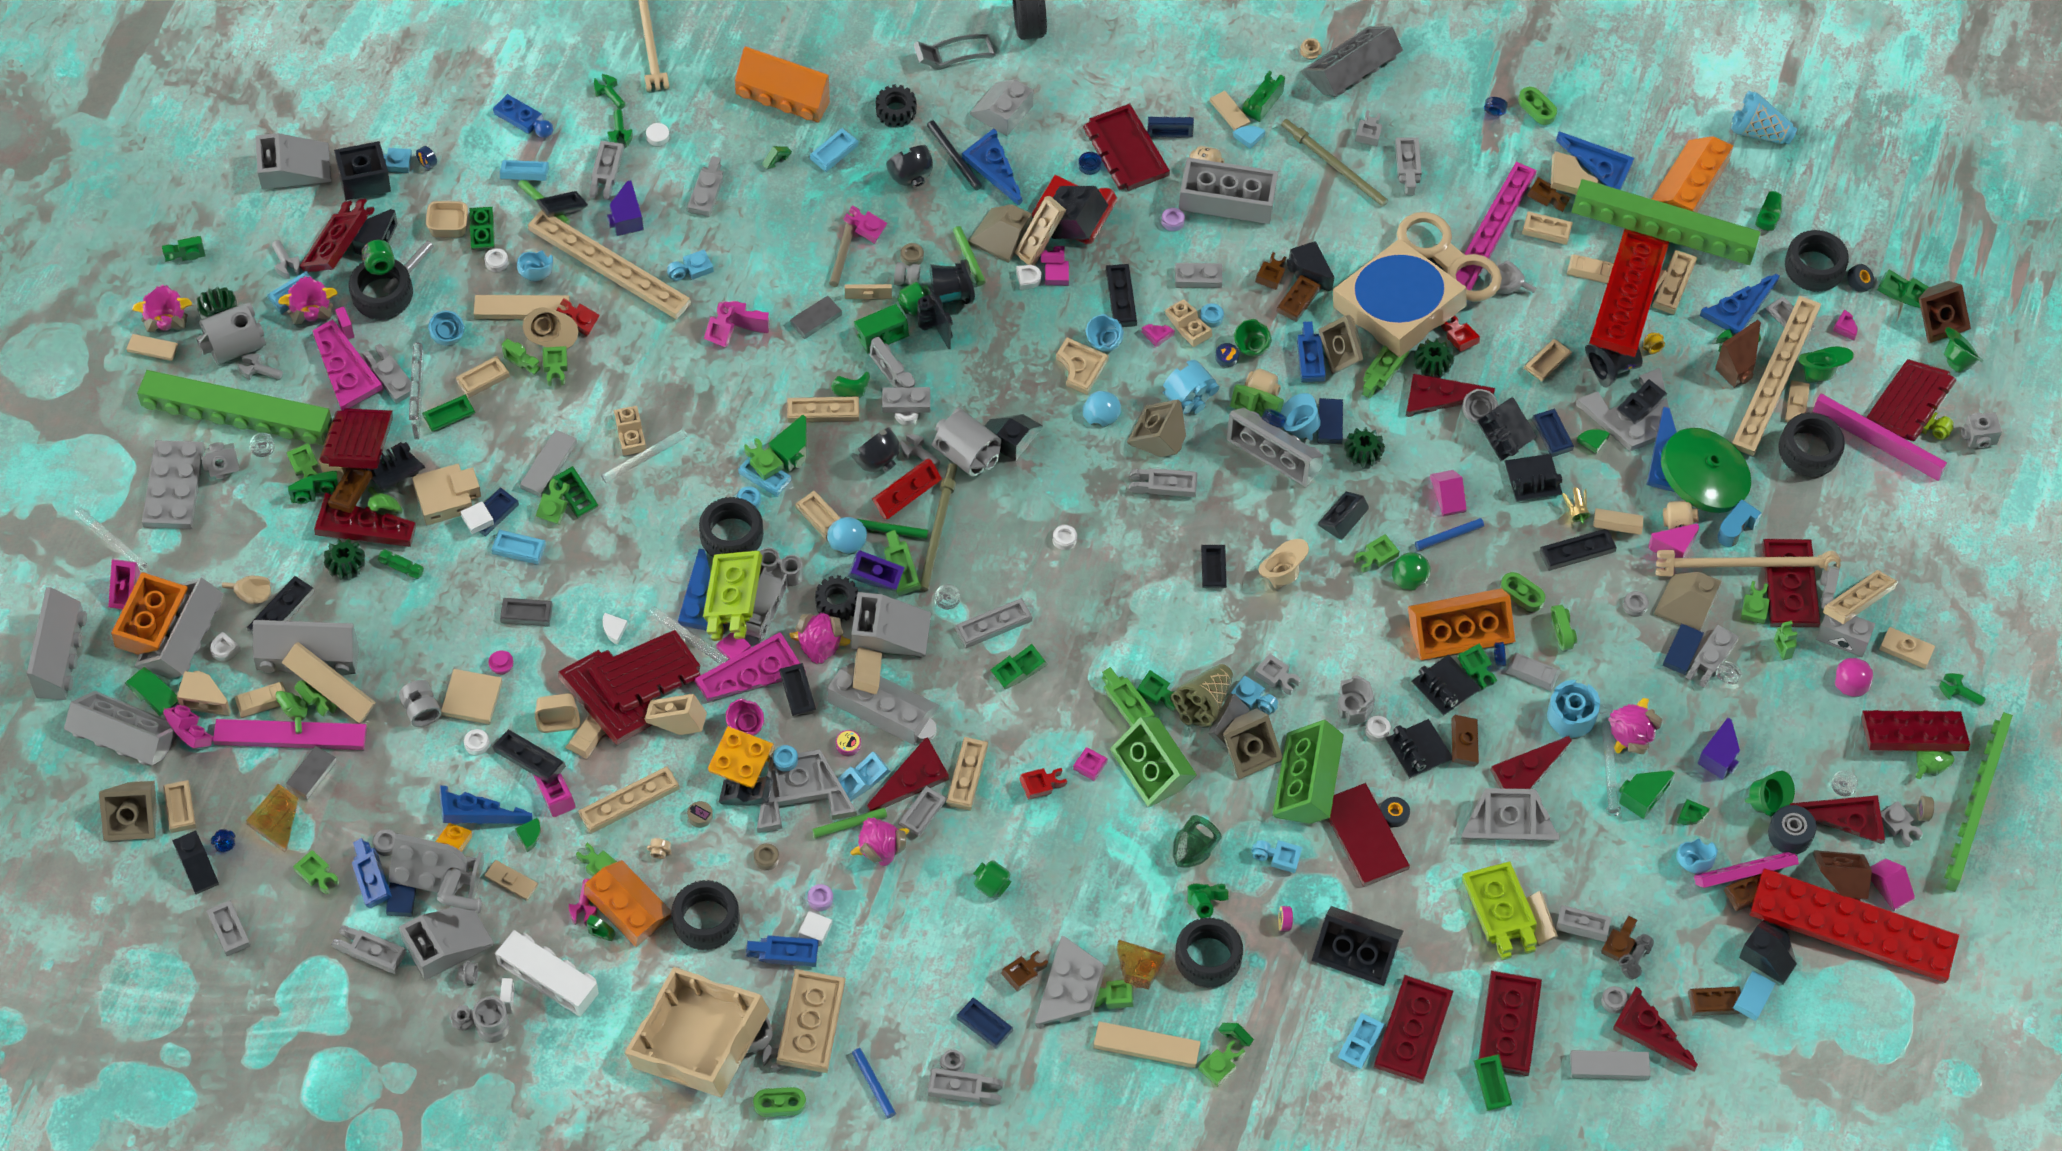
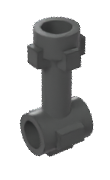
M1647 934L1638 936L1635 940V950L1632 955H1624L1618 962L1622 969L1621 971L1630 980L1636 979L1641 975L1642 970L1638 963L1644 954H1649L1652 950L1654 940Z

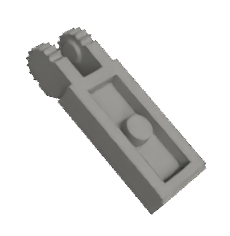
M607 141L600 142L591 175L590 197H596L598 184L601 183L606 184L603 191L604 199L610 200L612 187L615 185L623 155L624 144Z
M879 337L872 339L869 355L894 388L914 387L915 380L912 374L904 371L902 363L894 358L890 347L884 344Z
M379 343L375 346L377 354L382 358V361L376 363L368 350L362 353L371 371L395 403H399L417 392L414 384L393 357L388 355L383 345Z
M1154 468L1149 470L1132 469L1130 472V478L1133 480L1146 481L1149 479V482H1131L1129 491L1132 493L1144 494L1148 492V494L1196 497L1197 472Z
M1717 625L1695 658L1686 678L1692 680L1697 671L1701 669L1706 673L1700 680V686L1705 688L1712 676L1715 677L1736 645L1739 636Z
M344 925L341 926L339 932L344 937L353 940L352 944L340 939H334L331 943L332 947L336 950L395 974L407 953L404 947L363 930L358 931Z
M931 1068L928 1096L998 1105L1001 1103V1096L994 1093L981 1092L982 1086L986 1089L1001 1090L1004 1082L999 1079L983 1077L981 1074Z

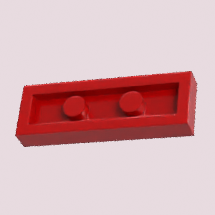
M925 459L872 498L882 518L888 520L941 481L942 478L932 460Z

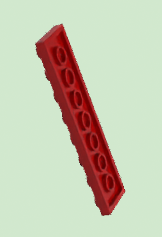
M1624 229L1589 344L1619 352L1622 355L1635 357L1669 241Z
M1766 868L1761 873L1750 911V916L1945 983L1949 979L1959 939V934L1850 897L1841 896L1839 893Z

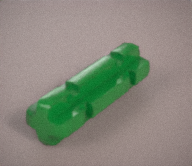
M386 549L379 553L378 562L384 565L389 564V567L406 575L409 573V576L415 579H419L423 575V566L417 563L413 565L412 561L397 554L393 556V553Z

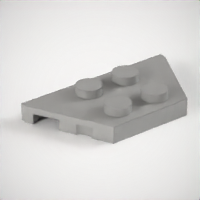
M1485 788L1461 835V839L1559 841V834L1555 831L1550 821V816L1543 807L1536 789Z
M1061 936L1035 1020L1037 1028H1043L1046 1023L1057 1020L1062 1023L1074 1017L1081 1018L1092 1015L1105 973V966L1065 936Z

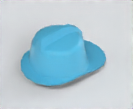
M1301 393L1290 398L1282 407L1281 419L1284 429L1299 439L1307 437L1310 441L1313 440L1312 434L1318 430L1321 423L1314 397L1308 393Z

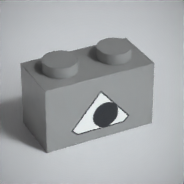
M1825 615L1816 640L1863 657L1876 623L1855 616L1845 624H1842Z

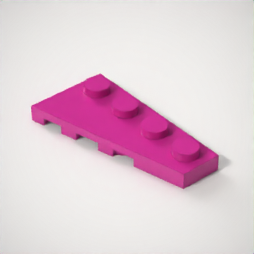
M333 319L312 330L341 411L383 390L380 381Z
M781 632L695 678V683L707 702L782 682L779 669L800 664Z

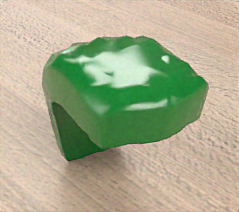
M1768 192L1755 223L1759 229L1773 231L1776 228L1782 212V195L1779 192Z
M865 372L858 380L837 376L831 385L833 394L841 397H863L870 380V374Z

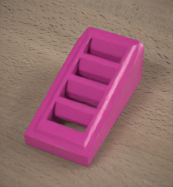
M561 773L551 784L545 781L542 782V779L533 775L553 817L575 809L573 797Z

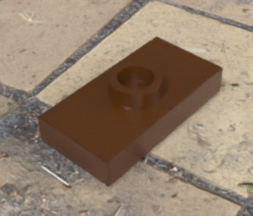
M1300 275L1278 305L1276 312L1297 322L1320 291L1321 285Z
M348 467L328 501L329 507L352 513L373 477L371 471Z
M1455 714L1451 718L1452 762L1475 767L1479 764L1478 719Z
M1761 874L1751 876L1725 887L1724 892L1735 911L1752 906Z
M1740 986L1689 989L1688 996L1692 1016L1742 1014L1733 1009L1741 993Z

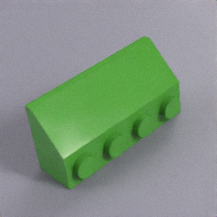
M1325 719L1287 732L1272 814L1275 818L1308 824L1330 818L1344 734Z

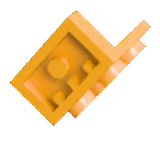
M727 726L708 766V771L744 786L754 788L766 761L770 762V758L773 757L775 751L774 744Z

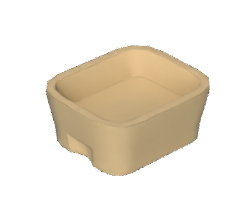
M460 201L431 202L428 205L426 226L433 237H463L466 233L468 207L464 202Z
M572 694L544 696L537 699L535 721L538 731L542 733L576 729L580 725L578 708Z

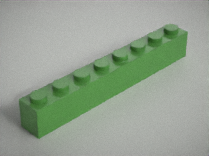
M1581 179L1571 213L1747 265H1751L1761 232L1585 179Z
M146 370L137 392L141 406L149 410H162L172 415L181 414L195 420H209L219 425H232L242 430L251 429L262 434L279 435L285 439L302 440L309 444L324 445L332 423L329 408Z

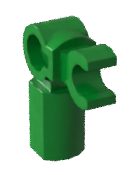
M1197 883L1187 887V902L1194 907L1199 918L1212 916L1214 908L1211 900H1229V890L1226 889L1225 884H1216L1209 887L1208 884Z

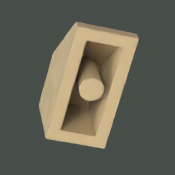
M184 671L177 695L179 705L186 706L191 711L230 716L231 711L227 699L208 674L201 671Z
M694 694L651 700L645 721L678 735L702 732L707 712Z

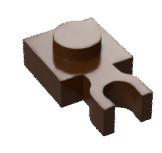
M1537 177L1527 194L1528 197L1545 206H1548L1550 203L1561 212L1564 211L1570 200V197L1557 193V189L1551 188L1550 183Z
M1272 252L1269 263L1263 262L1255 282L1277 290L1285 273V268L1283 267L1287 257L1284 256L1281 261L1274 259L1276 253Z
M1038 950L1031 954L1028 961L1020 956L1002 969L1001 975L1017 992L1037 979L1038 973L1036 971H1041L1047 967V959L1042 963L1035 961L1040 954Z

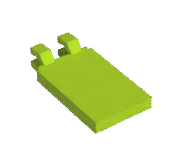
M760 551L714 555L703 614L704 619L708 622L707 634H712V641L722 640L724 634L723 623H730L729 631L734 633L735 639H745L747 631L746 622L750 621V618L753 616L763 557Z
M1511 862L1463 873L1462 881L1487 941H1491V944H1496L1501 960L1512 958L1511 952L1513 947L1510 940L1518 937L1521 939V944L1526 954L1535 952L1537 941L1534 933L1537 923Z

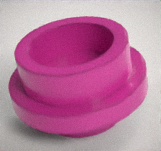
M496 651L489 657V667L497 674H506L513 667V657L507 651Z

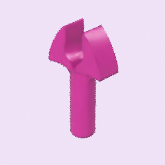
M589 878L583 880L579 902L576 905L569 904L570 916L575 925L577 923V915L582 910L586 914L584 918L585 926L590 914L593 916L597 914V907H591L589 905L590 900L584 895V886Z

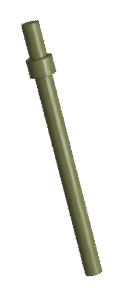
M1287 118L1282 122L1281 126L1289 131L1300 144L1304 143L1379 205L1384 207L1387 204V198L1313 140L1306 130L1302 127L1298 128Z
M953 463L948 464L945 478L942 479L940 486V501L920 580L922 588L919 590L927 592L929 589L950 496L955 490L956 482L954 479L957 465Z

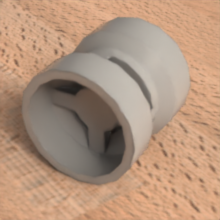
M897 262L894 285L902 286L903 284L910 285L914 282H919L921 265L912 264L908 266L903 262Z

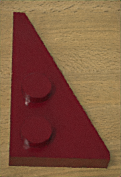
M1413 374L1406 416L1411 417L1415 412L1424 410L1433 412L1440 408L1446 409L1463 405L1465 396L1473 390H1487L1494 395L1495 388Z
M1570 736L1564 737L1491 766L1490 771L1501 789H1533L1536 782L1543 778L1557 758L1564 754L1572 740Z
M928 737L924 738L867 804L868 812L886 808L922 792L926 786L932 788L949 780V774Z
M1878 795L1789 804L1805 808L1818 823L1880 844L1885 843Z
M1635 987L1613 1030L1695 1072L1698 1063L1695 1062L1694 1056L1688 1049H1684L1676 1039V1033L1659 1016L1656 1008L1650 1006L1641 995V989Z

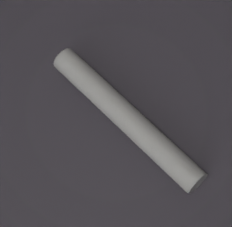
M426 241L404 265L409 274L434 247L430 241ZM392 278L383 290L391 294L399 286V281L396 278Z

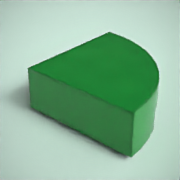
M773 146L762 165L766 169L776 167L775 163L782 158L786 160L792 151L787 146Z
M1600 429L1587 430L1577 437L1576 442L1597 453L1608 440L1610 433Z
M1686 799L1677 823L1682 825L1697 824L1706 818L1710 808Z
M538 817L515 828V832L527 852L536 846V842L540 837L541 827Z
M590 914L587 920L588 933L607 941H613L616 934L614 929L605 921Z
M1222 1023L1218 1029L1226 1038L1231 1035L1240 1041L1239 1045L1250 1046L1254 1041L1251 1035L1239 1023Z

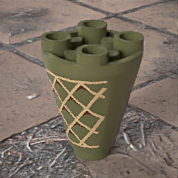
M1224 664L1213 666L1183 683L1174 691L1171 699L1180 714V720L1184 724L1205 727L1210 726L1217 719L1233 678V672L1228 666Z

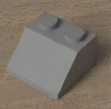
M1015 79L996 82L971 110L970 115L1008 136L1033 107L1034 90Z

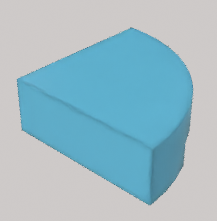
M1256 126L1240 127L1233 132V137L1249 149L1265 136V130Z

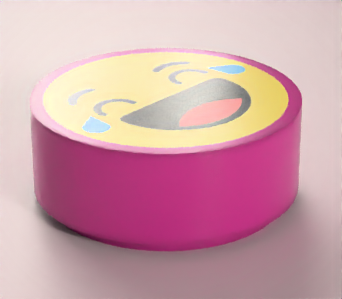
M842 731L836 738V748L844 756L855 755L861 748V738L855 731Z
M1280 906L1278 913L1279 931L1289 932L1293 924L1292 908L1290 906Z

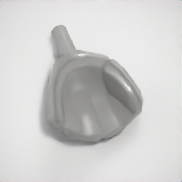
M1505 261L1498 266L1502 281L1500 289L1496 294H1510L1519 290L1520 287L1535 293L1537 288L1524 282V275L1512 262Z

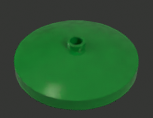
M1686 428L1672 435L1662 449L1661 466L1667 482L1684 501L1691 503L1692 506L1707 512L1725 513L1732 511L1741 500H1745L1751 489V474L1747 462L1739 450L1721 435L1702 428Z

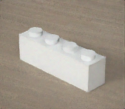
M514 930L495 953L498 965L579 1017H581L599 994L597 981L592 975L588 973L582 974L576 970V967L566 959L560 960L551 949L546 946H538L525 933L521 935Z

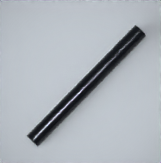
M934 120L927 123L929 130L975 191L979 190L982 187L980 181Z

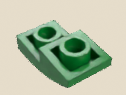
M493 207L469 208L471 250L495 248Z
M337 471L311 475L288 486L291 503L306 504L308 502H315L316 493L330 494L334 492L339 484Z
M145 667L125 682L141 702L145 700L160 717L163 715L164 709L172 708L178 703L177 695L161 679Z

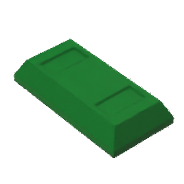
M465 394L427 410L422 415L430 430L435 432L474 415L475 410Z
M1499 1054L1474 1060L1487 1111L1513 1105Z

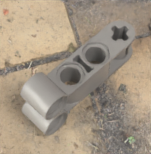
M764 548L760 551L763 556L760 569L761 576L758 581L753 616L750 618V621L746 622V634L757 637L759 641H763L787 586L798 585L803 579V567L800 558L795 555H789L780 559L779 553L773 548ZM766 562H773V564H770V565H766L765 563H766ZM790 569L796 570L794 572H788V570Z

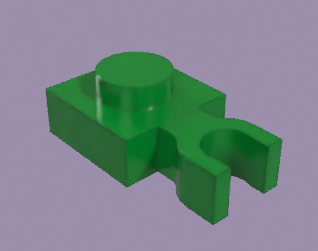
M201 236L177 240V245L168 244L162 246L165 262L173 261L179 257L182 258V261L206 257Z
M1480 643L1457 656L1466 673L1470 677L1477 676L1478 685L1481 690L1487 687L1484 678L1489 679L1492 685L1498 681L1495 675L1487 670L1492 663Z
M1149 670L1137 691L1154 705H1157L1159 700H1161L1172 712L1175 709L1174 704L1170 701L1174 691L1167 689L1170 682Z

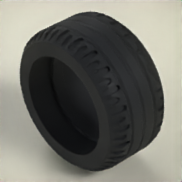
M1012 0L1017 36L1021 40L1043 38L1047 34L1045 0Z
M1804 231L1798 234L1788 247L1785 257L1787 275L1793 283H1796L1802 289L1813 292L1830 290L1836 287L1845 275L1849 263L1847 247L1840 238L1827 231ZM1806 252L1824 254L1833 262L1834 267L1826 270L1813 269L1803 263L1799 255Z
M396 259L393 268L381 275L372 274L367 271L364 262H362L354 269L349 279V291L353 304L361 314L368 318H375L376 320L393 318V316L402 313L412 300L413 285L410 274L406 267ZM396 278L399 281L397 289L388 296L373 298L363 294L365 287L374 280Z
M1808 412L1793 417L1786 424L1780 436L1778 447L1781 459L1792 471L1806 477H1819L1826 475L1836 467L1843 454L1845 440L1842 430L1835 421H1832V419L1825 415ZM1803 433L1815 435L1826 443L1829 453L1823 456L1809 455L1797 446L1794 436Z
M725 497L717 499V501L710 503L705 508L700 517L699 533L701 544L705 551L713 558L716 554L757 551L763 541L762 516L755 505L743 498ZM726 519H739L751 527L746 536L733 541L722 540L711 532L717 523Z
M699 880V882L695 881L690 885L688 884L680 890L672 904L671 915L674 931L678 938L691 948H697L698 950L720 948L734 937L739 927L738 901L728 887L717 881ZM703 901L716 902L727 911V916L723 922L711 929L694 928L685 921L684 916L691 906Z
M1209 917L1196 919L1182 929L1176 942L1175 962L1179 972L1187 981L1199 987L1203 986V988L1218 987L1231 981L1240 970L1243 957V943L1239 933L1231 924L1219 918ZM1211 938L1222 942L1228 948L1231 957L1222 965L1206 967L1196 963L1188 954L1187 949L1197 940Z

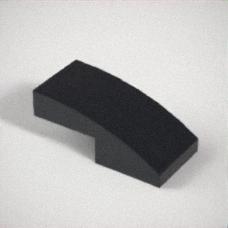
M1648 379L1636 393L1632 392L1617 408V411L1632 423L1637 424L1667 397V393Z
M768 776L760 777L755 787L750 788L726 779L723 781L719 803L724 805L769 803L774 780Z

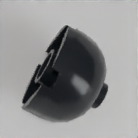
M926 145L909 148L911 152L906 154L899 152L886 162L887 170L893 180L903 186L912 185L913 188L925 184V179L930 176L933 169L932 155Z
M890 427L884 429L887 434L881 435L878 433L858 448L859 455L856 453L852 454V458L863 470L873 473L883 470L886 473L896 465L894 460L899 455L900 445Z

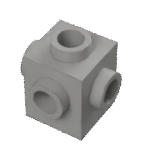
M1996 412L1969 415L1964 426H1962V437L1964 440H1967L1969 448H1986L1991 445H1997L2002 433Z
M223 442L210 444L209 448L205 449V456L201 457L204 471L209 470L210 477L216 476L217 479L226 478L231 475L230 473L239 471L234 443L223 445Z

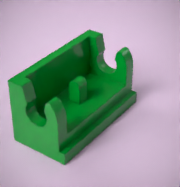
M1268 71L1261 85L1250 98L1246 99L1241 111L1252 119L1261 122L1283 94L1285 76L1280 74L1275 81L1271 77L1272 71Z
M897 304L854 321V326L859 332L857 337L867 354L870 353L871 341L874 338L879 337L884 344L889 345L910 336L907 318Z

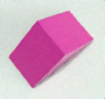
M1454 470L1430 474L1443 517L1466 512L1463 477Z
M1698 523L1652 533L1648 545L1649 549L1655 553L1658 550H1674L1675 558H1685L1696 539L1699 530Z
M112 559L108 607L124 608L141 574L137 562Z
M1886 858L1870 866L1872 869L1871 882L1893 911L1915 900L1905 866Z

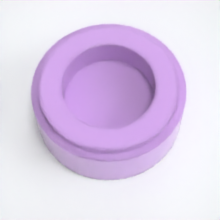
M1168 208L1162 213L1161 223L1166 230L1178 231L1184 226L1185 215L1180 209Z
M818 884L809 890L808 904L812 909L825 911L831 907L833 892L828 886Z

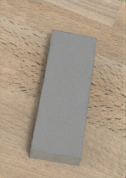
M555 429L520 483V488L542 498L543 493L549 487L552 477L557 475L577 444V439Z
M1020 598L955 625V630L965 648H969L1032 622V615L1023 599Z
M1571 1050L1570 1052L1571 1078L1649 1080L1650 1078L1649 1052Z

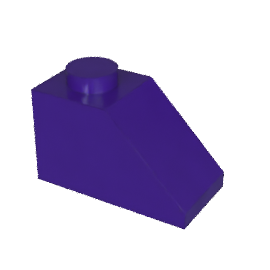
M630 180L624 184L610 203L611 214L607 215L609 227L615 229L616 236L644 230L642 214L632 181Z
M858 550L847 577L870 586L897 590L905 567Z
M1727 717L1703 749L1698 761V765L1722 780L1728 772L1733 774L1740 763L1737 760L1740 749L1733 722L1730 718Z

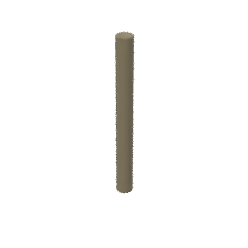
M846 224L829 282L832 287H838L856 226L854 224Z

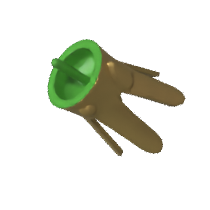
M1574 487L1575 507L1565 493H1562V496L1569 508L1572 521L1584 524V520L1590 517L1587 508V490H1584L1583 501L1579 489Z

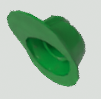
M1946 327L1945 331L1950 340L1944 355L1947 358L1948 365L1954 371L1960 373L1963 370L1970 369L1978 361L1983 362L1965 337L1956 330Z
M1833 346L1814 352L1803 353L1799 356L1798 361L1804 365L1805 380L1807 382L1828 381L1835 376L1839 366L1845 365L1853 359L1854 353L1848 348Z
M1781 770L1754 781L1750 786L1749 797L1745 799V803L1751 804L1753 809L1759 813H1765L1769 817L1773 816L1779 808L1789 805L1794 800L1795 785L1792 777L1788 772Z

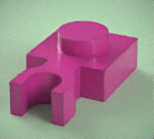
M852 205L849 213L855 217L846 214L843 221L858 226L855 232L875 244L885 229L887 222L869 211L864 216L858 208Z
M719 302L717 307L718 317H710L704 339L726 347L729 344L735 325L729 322V318L733 316L736 307H729V312L725 313L723 309L725 303Z

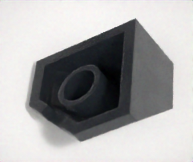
M1024 414L990 419L985 427L1001 439L1000 452L1017 461L1041 431L1043 425Z
M1764 920L1756 926L1745 942L1739 956L1740 959L1784 985L1797 965L1788 931Z

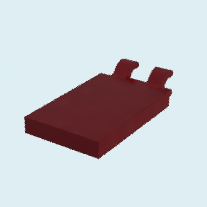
M359 199L352 211H350V206L353 203L351 200L342 203L340 211L332 215L299 265L304 272L334 270L368 216L372 215L375 211L374 207L364 209V205L367 202L366 199Z

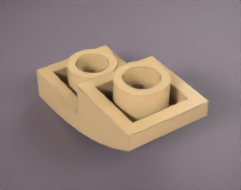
M1184 299L1165 309V314L1193 347L1213 337L1212 329L1198 318L1197 310Z
M637 406L614 410L623 456L647 452Z

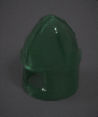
M1191 816L1183 828L1176 833L1173 841L1172 856L1175 865L1181 868H1191L1201 865L1206 861L1222 838L1218 828L1201 816ZM1202 824L1213 833V838L1203 834L1196 826Z

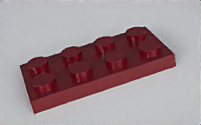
M1862 711L1861 719L1869 750L1969 751L1970 741L1961 711Z

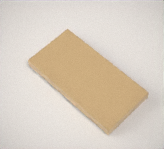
M795 969L776 1064L828 1073L846 978Z

